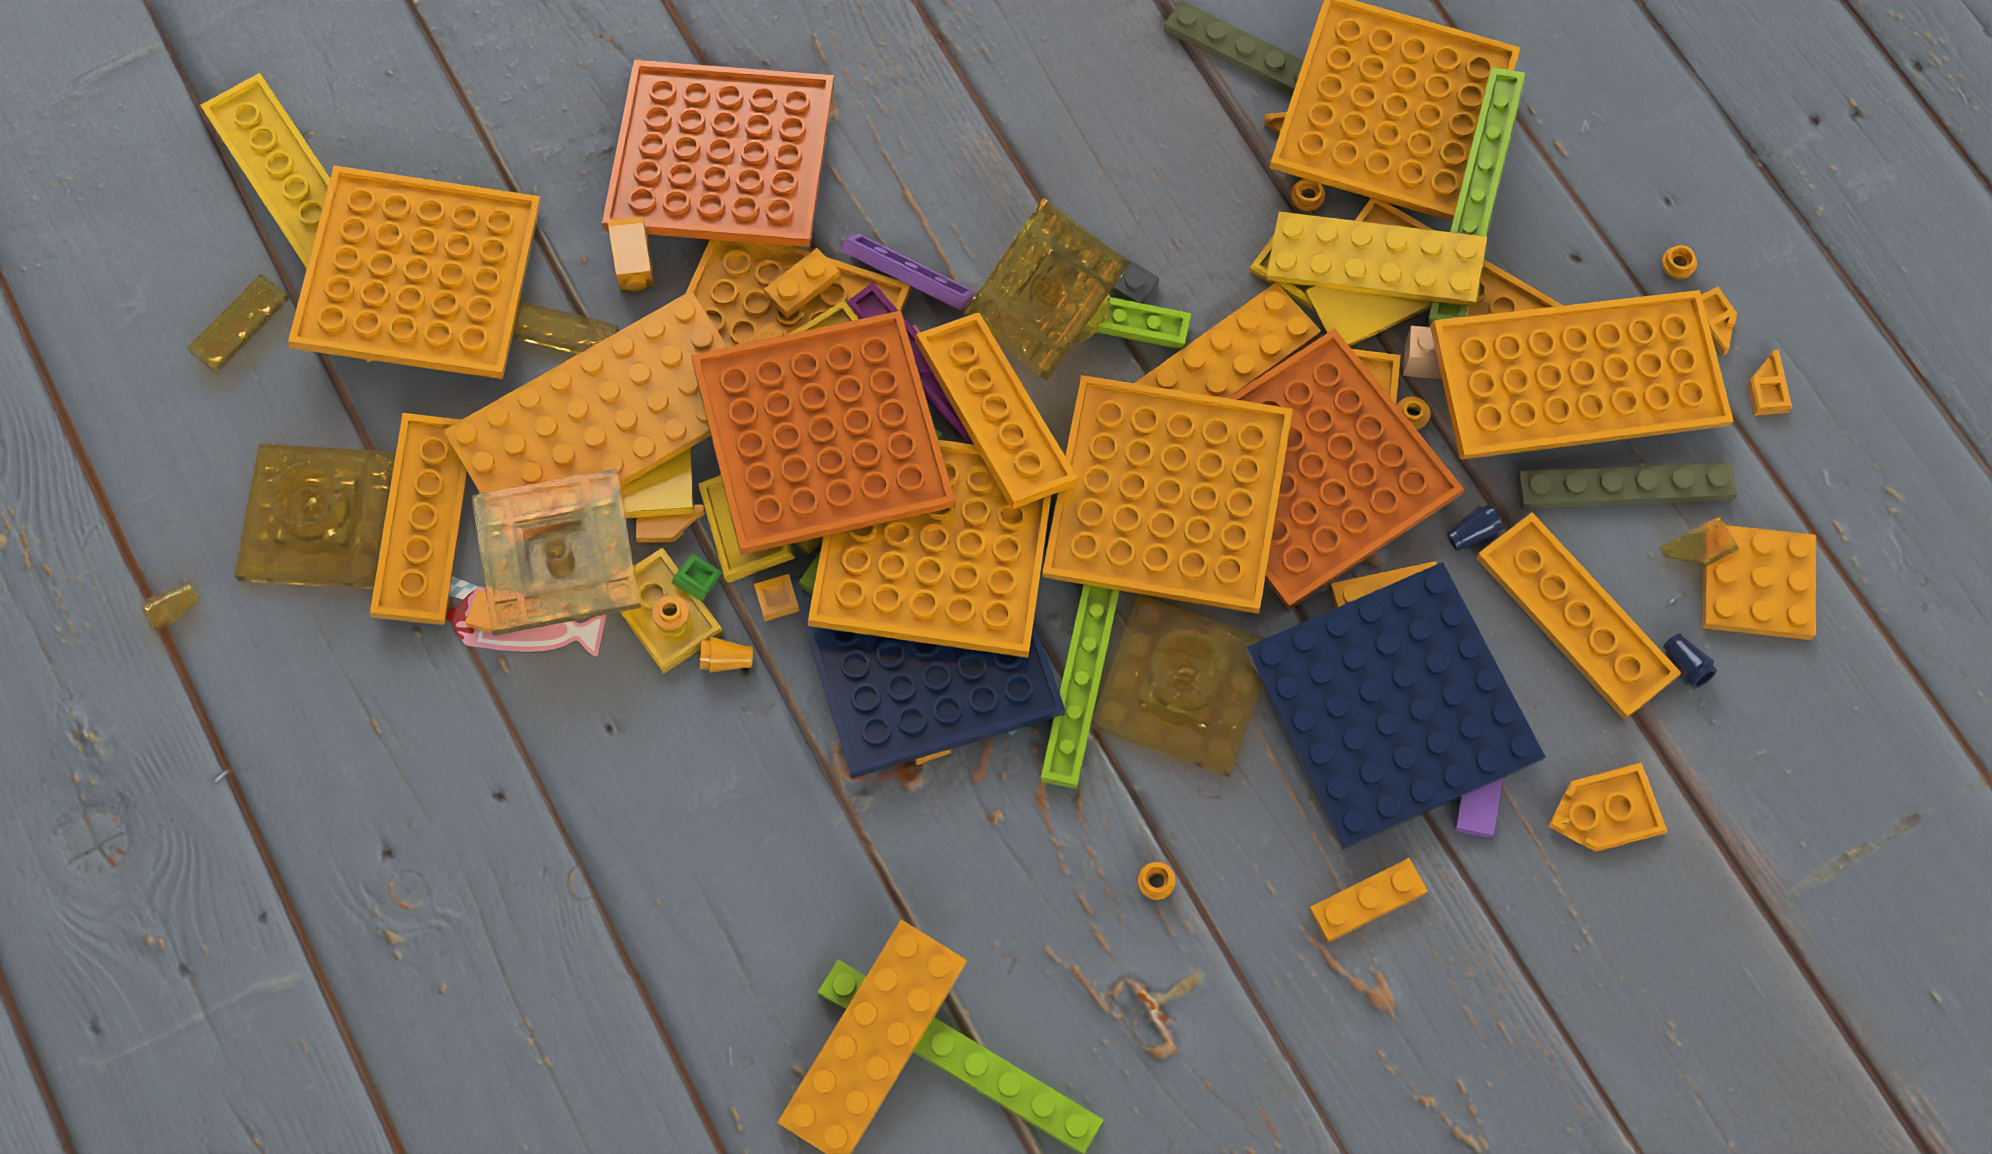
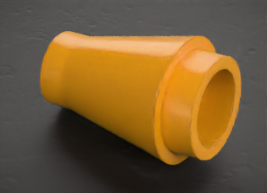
M710 637V640H701L699 669H707L708 673L739 668H752L753 646H744Z

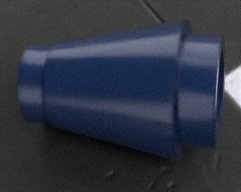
M1488 504L1483 508L1478 506L1451 531L1447 532V537L1454 549L1459 551L1498 537L1497 532L1503 530L1504 527L1494 508Z
M1680 633L1671 637L1664 644L1663 648L1667 651L1672 663L1680 670V677L1684 684H1690L1696 689L1706 684L1716 674L1717 669L1713 666L1714 660Z

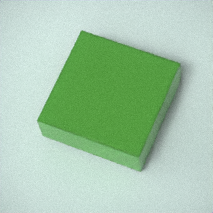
M692 553L675 574L671 583L703 602L723 572Z

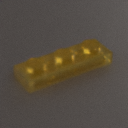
M260 274L189 345L188 350L194 357L218 373L289 300L286 292Z
M520 301L512 338L579 354L620 330L617 324Z

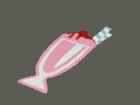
M452 576L450 596L463 600L457 608L450 609L447 612V619L453 623L455 633L465 645L502 651L535 652L560 648L577 640L591 655L598 656L606 613H600L586 622L577 623L567 612L539 599L479 587ZM477 590L536 604L543 609L541 616L536 619L533 617L519 624L514 630L503 636L467 627L465 623Z

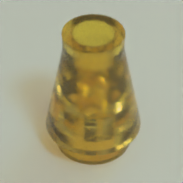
M187 582L180 587L147 598V603L140 608L151 626L158 631L163 627L168 629L200 599L193 587Z

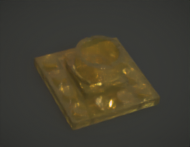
M1043 197L964 313L969 316L979 312L995 340L1035 374L1048 381L1072 345L1092 337L1098 330L1099 324L1104 322L1110 306L1109 293L1130 262Z
M259 444L234 575L236 579L246 582L374 589L396 452Z
M617 468L471 495L489 619L494 636L641 608Z
M1138 594L1092 717L1090 729L1230 778L1261 689V684L1245 653V648L1265 639V637Z

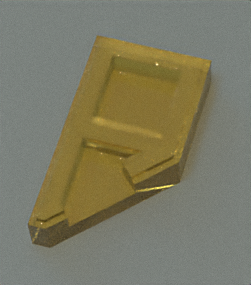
M1721 516L1659 547L1664 557L1701 566H1708L1739 550L1737 543Z

